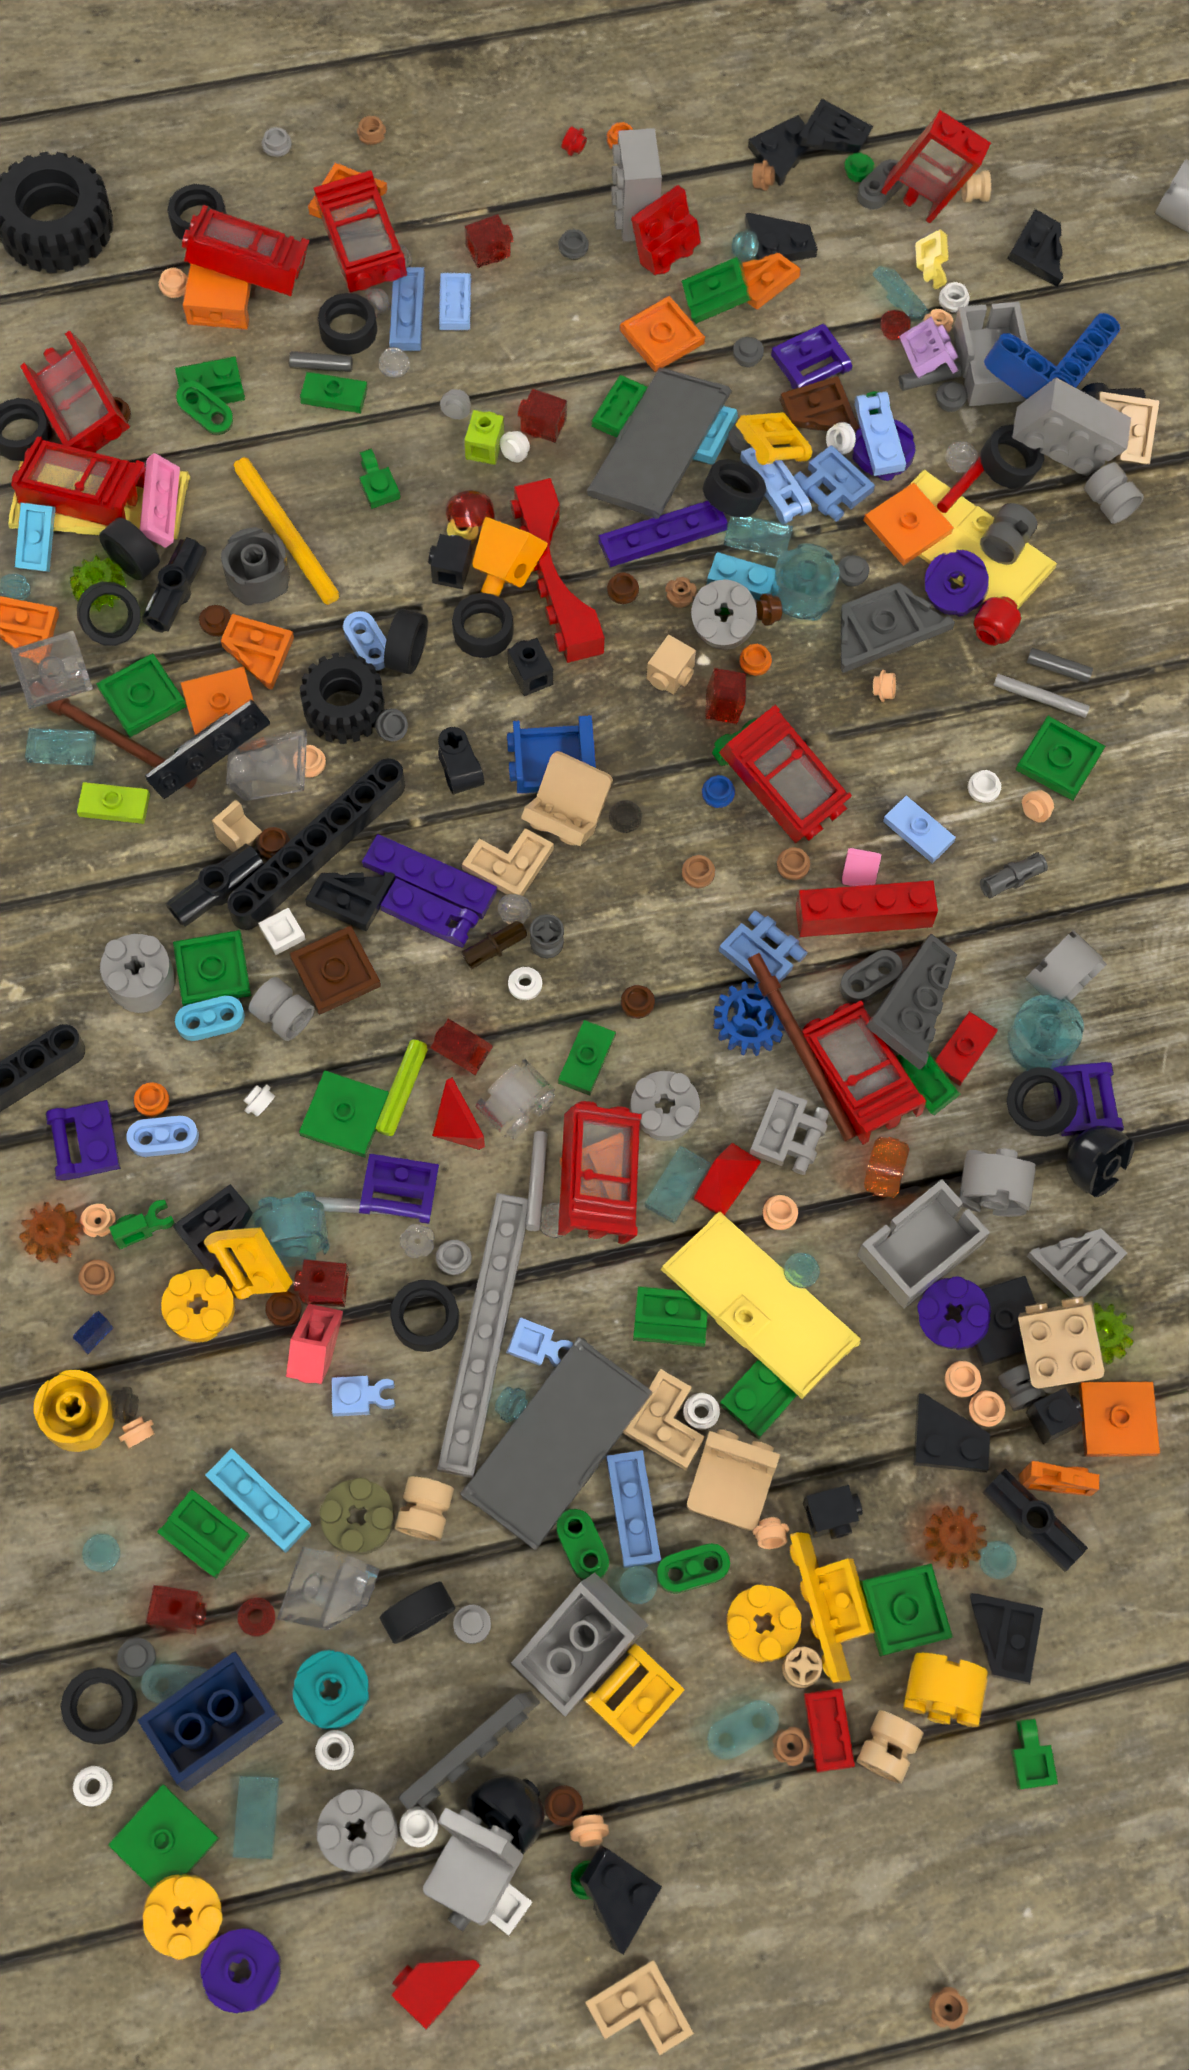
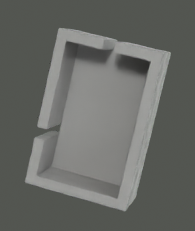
M655 128L618 131V144L612 146L613 162L617 165L612 166L613 185L616 186H611L612 205H616V209H618L614 212L615 228L621 229L623 242L635 241L631 217L661 197L662 175Z
M1019 301L992 304L986 329H982L987 311L986 304L958 307L953 333L962 376L965 378L964 385L967 391L969 406L1027 400L992 374L984 364L985 357L1003 333L1013 334L1029 345Z
M1054 378L1017 406L1012 438L1033 449L1040 447V453L1075 470L1077 473L1089 476L1105 465V461L1109 462L1127 450L1131 417L1066 382Z
M943 1179L894 1217L889 1227L884 1225L863 1242L857 1254L860 1260L903 1309L920 1297L932 1284L942 1279L981 1247L990 1234L988 1229L969 1208L963 1212L958 1223L956 1222L954 1217L959 1213L963 1202Z

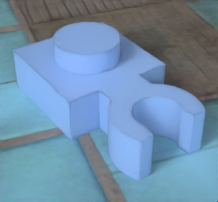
M520 1317L506 1353L539 1366L542 1364L544 1357H547L551 1364L557 1367L561 1361L558 1357V1350L560 1348L569 1350L573 1343L568 1340L551 1341L554 1330Z
M368 1376L333 1377V1417L370 1415V1404H376L382 1409L394 1408V1399L385 1400L380 1397L384 1389L394 1388V1381L383 1379L374 1386H369Z

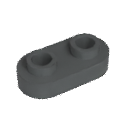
M885 160L881 162L860 183L857 199L863 207L867 209L881 208L903 187L904 184L897 180L886 195L881 193L890 170L899 161Z
M880 950L848 969L843 974L840 983L842 996L851 1003H857L861 1000L864 1003L887 989L897 981L902 973L903 963L901 958L893 951ZM880 967H885L890 971V973L882 974L879 972L878 969ZM858 984L863 990L856 992L851 986Z

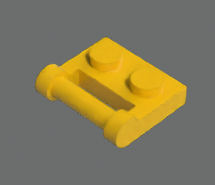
M785 413L741 415L736 423V427L743 434L745 441L755 449L756 459L761 465H770L774 461L790 459L804 462L808 461L812 456L810 444ZM789 444L791 447L774 448L772 445Z
M261 1227L216 1231L208 1235L204 1240L207 1250L215 1254L232 1282V1291L237 1299L242 1300L252 1294L287 1292L293 1283ZM231 1247L248 1277L244 1276L228 1248Z
M636 1643L628 1649L627 1653L629 1655L596 1692L590 1691L583 1699L632 1748L637 1745L685 1690ZM639 1666L643 1667L648 1673L618 1707L612 1711L605 1703Z

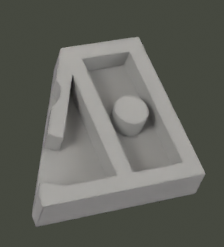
M1097 1229L1085 1233L1084 1236L1078 1238L1071 1237L1061 1240L1055 1245L1041 1249L1039 1247L1035 1248L1027 1257L1070 1298L1083 1296L1084 1298L1127 1255V1252L1105 1231Z

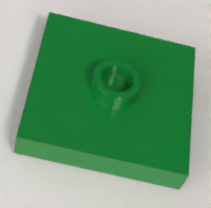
M154 653L96 683L99 692L129 738L187 707L185 700Z
M1047 716L1015 770L1074 801L1106 746Z
M241 930L173 942L183 1007L221 996H232L236 999L252 996Z
M324 1070L299 1134L302 1137L365 1158L377 1130L376 1124L389 1092Z
M932 1563L860 1581L875 1631L873 1635L880 1657L953 1638Z
M163 1784L108 1846L153 1888L168 1876L188 1875L220 1838Z

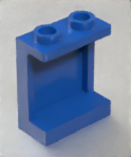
M592 715L579 716L578 726L521 729L520 721H513V732L507 733L508 752L515 753V762H509L510 782L516 781L517 794L538 793L550 757L556 751H560L596 768Z

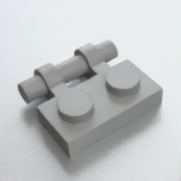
M775 1088L749 1154L780 1166L783 1165L786 1155H791L796 1158L792 1170L798 1174L805 1175L809 1164H813L817 1152L815 1148L819 1138L823 1137L827 1130L826 1120L829 1111L822 1107H817L813 1117L804 1114L807 1100ZM797 1127L807 1131L802 1144L792 1141Z

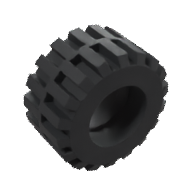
M333 653L330 659H327L325 656L319 658L318 665L312 663L308 667L309 674L304 673L302 677L303 685H300L301 701L308 726L314 728V733L319 737L325 734L326 741L332 743L334 739H339L340 744H347V739H353V742L361 741V735L364 734L366 737L371 735V727L376 728V720L379 714L385 710L382 681L379 673L376 674V668L371 663L366 665V659L361 656L354 659L352 653H346L345 657H339V653ZM339 691H351L359 695L357 700L345 706H335L326 702L331 695Z

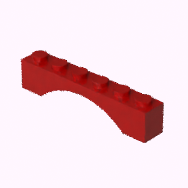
M551 478L515 486V500L510 501V506L514 519H520L522 526L519 529L529 532L548 543L532 572L537 571L539 579H536L537 590L540 598H546L548 606H545L547 621L549 625L554 624L557 633H554L557 651L564 652L567 663L604 654L605 637L596 610L583 603L569 591L560 579L552 562L550 546L553 534L559 523V501Z

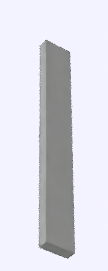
M500 1193L496 1195L437 1470L439 1472L473 1478L475 1474L526 1232L528 1199Z

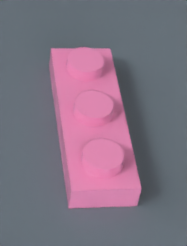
M153 453L146 461L140 531L148 539L167 548L174 540L180 467Z

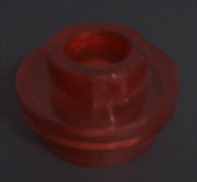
M900 310L886 312L880 321V328L884 336L891 340H899V336L910 330L911 327L909 316Z
M252 1598L240 1607L237 1617L238 1624L247 1635L254 1637L263 1636L273 1628L276 1613L273 1606L267 1600ZM254 1610H260L263 1613V1618L259 1623L250 1622L249 1617Z

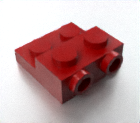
M676 185L631 217L640 264L655 276L667 273L671 269V264L679 258L691 256L694 248L701 243L698 221L689 214L686 191L679 185Z

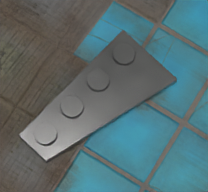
M930 934L922 942L866 1025L869 1030L919 1070L927 1063L929 1056L927 1053L928 1047L934 1039L936 1031L934 1026L937 1016L941 1013L944 1003L942 1002L943 994L949 986L957 957L954 951L933 934Z
M532 1691L515 1695L398 1797L407 1810L417 1805L424 1809L440 1796L441 1793L438 1791V1788L447 1780L451 1783L457 1781L470 1769L467 1764L478 1755L480 1758L486 1756L499 1744L497 1739L508 1730L512 1733L528 1719L527 1714L540 1704L539 1700Z

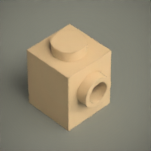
M668 634L648 662L647 680L655 688L666 690L674 695L681 685L685 687L693 675L696 650Z

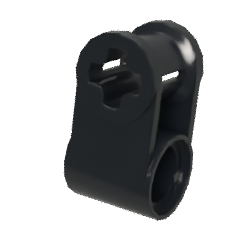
M457 727L444 729L438 738V756L450 792L454 795L483 786L485 784L483 772L478 759L473 753L466 733Z

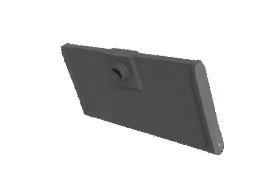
M659 368L633 414L629 416L614 446L594 480L588 487V495L592 498L659 519L726 400L729 398L732 392L731 389L719 383H713L666 368Z
M578 1337L471 1481L461 1491L462 1498L465 1501L471 1502L476 1507L478 1506L536 1551L653 1392L595 1350L584 1338Z

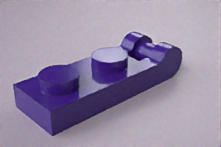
M398 878L395 879L380 905L381 911L461 948L464 947L469 938L467 935L470 928H475L480 919L475 912L466 908H459ZM451 919L458 922L455 928L448 927Z

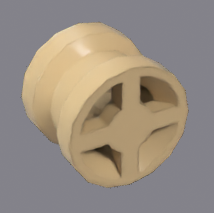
M983 170L979 174H973L961 188L964 203H969L973 199H979L982 202L989 201L991 177L988 170Z
M797 1647L791 1650L782 1665V1672L786 1682L799 1689L813 1685L822 1671V1661L818 1653L808 1647Z

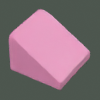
M848 848L841 880L842 884L848 886L875 885L881 854Z

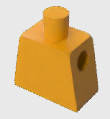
M485 517L472 562L473 568L487 575L480 592L494 594L499 597L505 582L519 588L524 586L548 543L529 532Z

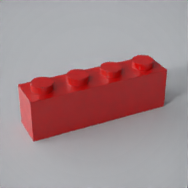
M934 880L799 890L795 906L799 937L932 928L938 913Z

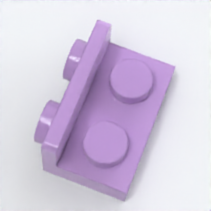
M932 317L899 336L918 378L934 371L945 362L953 374L959 371L954 361L959 356L951 343V338L944 325L942 324L937 327Z

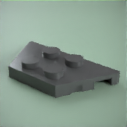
M900 582L845 603L841 608V671L845 673L952 630L955 622L950 616L944 618L931 609L932 604L922 597L915 596L909 588Z

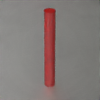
M981 456L939 501L937 508L940 512L946 513L985 471L981 464Z

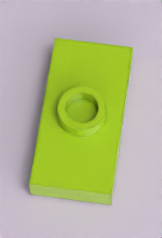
M83 782L77 814L79 817L144 824L150 792L148 789Z

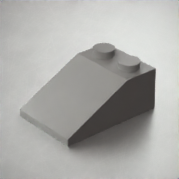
M593 1573L577 1585L511 1664L564 1716H567L649 1625L596 1573Z

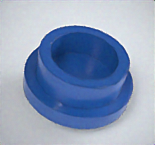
M721 775L709 778L702 787L704 801L715 808L728 806L735 796L733 783Z

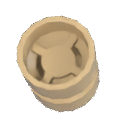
M408 1477L403 1496L407 1506L400 1508L395 1530L420 1539L441 1541L446 1523L442 1512L449 1510L454 1488L427 1478Z
M879 1710L870 1728L873 1738L864 1742L856 1761L877 1775L901 1784L910 1766L907 1756L916 1752L924 1733L904 1719ZM887 1746L893 1749L890 1754L886 1752Z

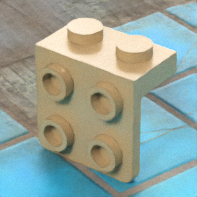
M556 751L550 757L537 797L525 806L521 819L529 822L530 826L536 830L548 831L559 836L560 840L566 844L581 846L594 834L613 781L612 776L567 754Z
M1083 1296L1061 1300L1062 1306L1048 1308L1046 1302L1025 1306L1026 1312L1020 1313L1018 1320L1033 1387L1045 1388L1103 1377L1105 1369L1094 1320L1095 1312L1092 1301L1084 1302Z
M718 1429L717 1433L709 1431L687 1500V1508L692 1512L753 1531L758 1525L780 1454L773 1452L774 1448L763 1442L753 1441L751 1445L739 1441V1436L730 1431Z

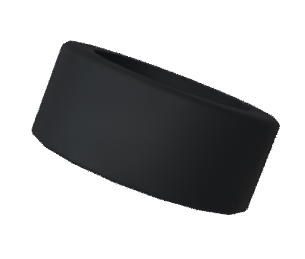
M191 184L183 186L174 192L169 199L167 210L173 233L180 240H183L186 229L189 230L190 227L189 222L180 218L181 214L188 208L205 205L215 211L226 214L223 198L216 189L204 184Z
M342 293L327 299L320 307L318 314L320 335L322 341L329 349L340 354H356L369 348L375 341L377 334L376 314L374 307L368 299L359 294ZM345 314L358 315L366 321L363 328L354 333H338L330 328V323L335 318Z
M15 398L0 404V454L10 460L24 461L26 450L32 447L37 436L42 437V440L50 442L52 433L45 411L38 403L30 399ZM31 419L38 424L37 430L26 439L16 441L8 440L2 436L4 428L14 420Z
M1012 424L999 427L985 442L981 451V464L985 473L994 482L1003 487L1018 488L1025 486L1041 469L1044 462V454L1040 453V447L1033 449L1013 439L1014 425ZM998 445H1010L1017 449L1026 461V468L1020 469L1009 465L1001 457Z
M723 459L718 460L712 465L702 489L705 498L716 509L730 516L742 518L751 516L757 511L767 487L761 475L749 465L738 460ZM726 484H730V485H732V486H735V487H737L738 489H740L742 492H738V491H736V490L730 488V487H729L728 485H726Z
M116 518L99 535L101 545L108 556L123 572L135 580H143L160 563L159 555L149 539L134 524L124 518Z
M99 582L91 585L82 593L77 604V619L82 630L93 641L102 645L116 646L127 642L136 633L141 622V609L137 599L126 587L115 582ZM105 594L121 598L128 609V619L125 625L113 633L98 630L90 619L92 603L98 597Z
M478 593L469 595L459 602L453 612L452 628L455 642L463 652L473 657L487 658L498 655L512 641L514 625L511 608L503 599L494 594ZM490 613L501 620L502 628L500 632L492 637L476 638L466 633L464 623L467 618L474 614Z
M406 609L398 610L392 620L385 643L384 664L386 668L406 674H412L415 671L422 656L427 636L428 620L426 615Z
M1045 1067L1025 1070L1016 1077L1008 1090L1006 1100L1008 1112L1015 1123L1032 1135L1043 1137L1058 1134L1067 1128L1076 1115L1078 1105L1076 1091L1070 1082L1062 1074ZM1044 1082L1055 1085L1062 1097L1060 1107L1056 1113L1044 1121H1034L1028 1118L1024 1112L1023 1103L1029 1090L1037 1084Z
M421 1279L408 1283L398 1291L391 1304L390 1318L395 1335L403 1345L415 1351L430 1352L442 1348L452 1340L458 1329L459 1309L455 1296L446 1286L434 1280ZM422 1295L433 1296L444 1305L446 1311V1320L442 1328L429 1336L414 1334L407 1328L404 1322V1310L408 1303Z
M439 1581L400 1600L383 1612L379 1618L391 1641L397 1644L438 1623L452 1613L456 1607L443 1583Z
M99 1667L85 1670L73 1678L65 1689L61 1702L62 1719L70 1733L82 1741L98 1745L114 1742L126 1734L135 1721L138 1708L136 1692L130 1682L111 1669ZM105 1683L116 1688L120 1694L122 1701L121 1712L117 1720L109 1727L99 1730L92 1729L84 1725L78 1717V1700L83 1691L89 1686Z

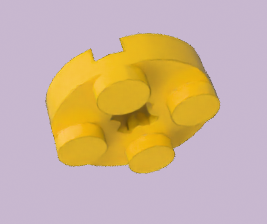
M193 1269L171 1278L169 1286L165 1289L162 1297L161 1310L163 1318L177 1336L190 1342H205L218 1336L217 1333L230 1324L235 1312V1300L231 1289L222 1276L216 1274L214 1277H211L205 1269ZM197 1297H202L204 1302H208L207 1307L201 1308L200 1314H194L193 1308L189 1307L190 1302H193Z
M755 1585L742 1591L730 1605L726 1616L727 1633L733 1648L742 1657L756 1663L772 1662L785 1657L794 1648L800 1637L802 1618L794 1600L787 1593L773 1586ZM767 1614L772 1618L770 1624L774 1626L772 1632L765 1630L760 1634L755 1630L758 1624L754 1621V1617L757 1615L763 1617Z
M187 1874L171 1875L157 1883L146 1898L142 1914L144 1932L150 1944L163 1955L171 1956L178 1960L194 1956L205 1950L217 1936L222 1923L221 1902L213 1886L202 1877ZM178 1905L182 1909L190 1906L193 1910L189 1915L191 1922L186 1926L183 1923L177 1926L172 1923V1920L175 1918L173 1909Z

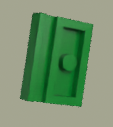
M734 257L682 280L687 304L691 311V319L695 324L751 300L742 264L738 257Z
M236 356L175 368L179 387L187 381H196L206 387L225 404L245 400ZM190 395L187 398V402L190 404H196L199 400L196 395Z
M638 1286L633 1340L705 1347L708 1312L685 1291Z
M758 1359L720 1401L719 1405L741 1425L755 1434V1437L759 1440L798 1395Z
M193 1489L189 1491L168 1517L163 1527L157 1531L160 1536L214 1579L218 1578L222 1569L229 1564L250 1537L249 1533Z

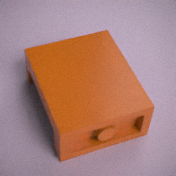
M190 264L183 302L187 324L248 330L249 315L247 306L251 283Z

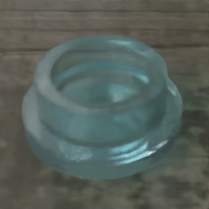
M751 230L740 231L733 238L732 253L740 261H750L759 248L757 235Z
M8 574L0 580V596L24 600L31 593L30 585L22 575Z
M793 1254L784 1265L785 1278L795 1287L808 1288L819 1277V1265L814 1257L809 1254Z
M509 1386L502 1391L495 1405V1412L500 1414L501 1420L509 1423L514 1418L517 1419L527 1406L525 1390L519 1387L514 1389Z
M95 1535L83 1547V1561L88 1568L95 1572L109 1571L119 1561L120 1546L110 1535Z
M993 1541L985 1545L981 1550L979 1564L987 1576L994 1579H1004L1015 1570L1017 1557L1010 1545L1002 1541Z
M644 1566L629 1568L624 1572L620 1581L621 1593L626 1600L633 1604L649 1602L657 1591L655 1574Z

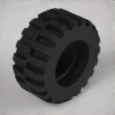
M39 152L40 156L32 157L28 155L23 157L22 162H14L8 167L9 171L7 173L3 172L0 176V240L3 243L4 249L10 256L14 257L16 262L23 266L28 264L30 269L41 272V269H46L47 273H57V270L62 269L68 272L74 270L73 267L77 265L85 266L90 262L89 259L91 257L96 258L102 252L101 246L105 247L111 238L110 233L113 231V215L103 179L90 164H84L82 159L73 155L69 158L66 153L56 152V155H50L49 152ZM64 204L74 207L70 213L56 220L39 221L31 218L34 213L46 206Z

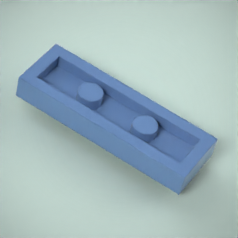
M406 267L407 276L393 281L389 341L391 351H421L425 285L424 267Z
M643 1450L608 1455L606 1460L624 1568L660 1563L661 1557Z

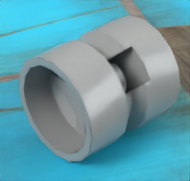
M1115 462L1109 463L1096 471L1084 487L1089 497L1094 502L1101 504L1100 510L1114 524L1130 516L1144 499V495L1133 482H1127L1128 477Z
M273 977L258 989L248 1009L261 1022L266 1024L271 1022V1030L285 1041H290L307 1026L315 1009L301 995L296 994L292 996V988L278 977Z

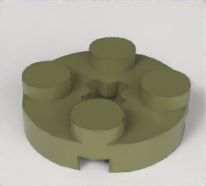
M365 1478L347 1480L335 1486L321 1505V1527L327 1540L337 1550L351 1554H368L384 1545L391 1535L394 1524L393 1503L387 1492L377 1483ZM353 1508L357 1510L364 1508L367 1511L364 1515L366 1521L364 1525L360 1526L357 1522L351 1525L348 1523L347 1520L350 1519V1511Z

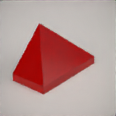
M451 1077L445 1083L432 1136L480 1150L485 1147L484 1135L453 1077Z
M731 1143L714 1160L694 1196V1200L715 1214L721 1212L726 1215L760 1166L761 1161L734 1143Z

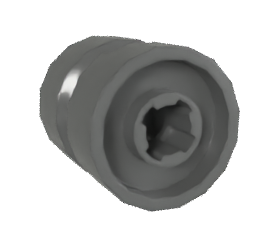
M1007 503L1003 505L994 518L993 524L988 527L981 538V549L990 559L1004 565L1013 564L1020 556L1025 544L1029 542L1038 526L1037 519L1033 513L1019 504Z

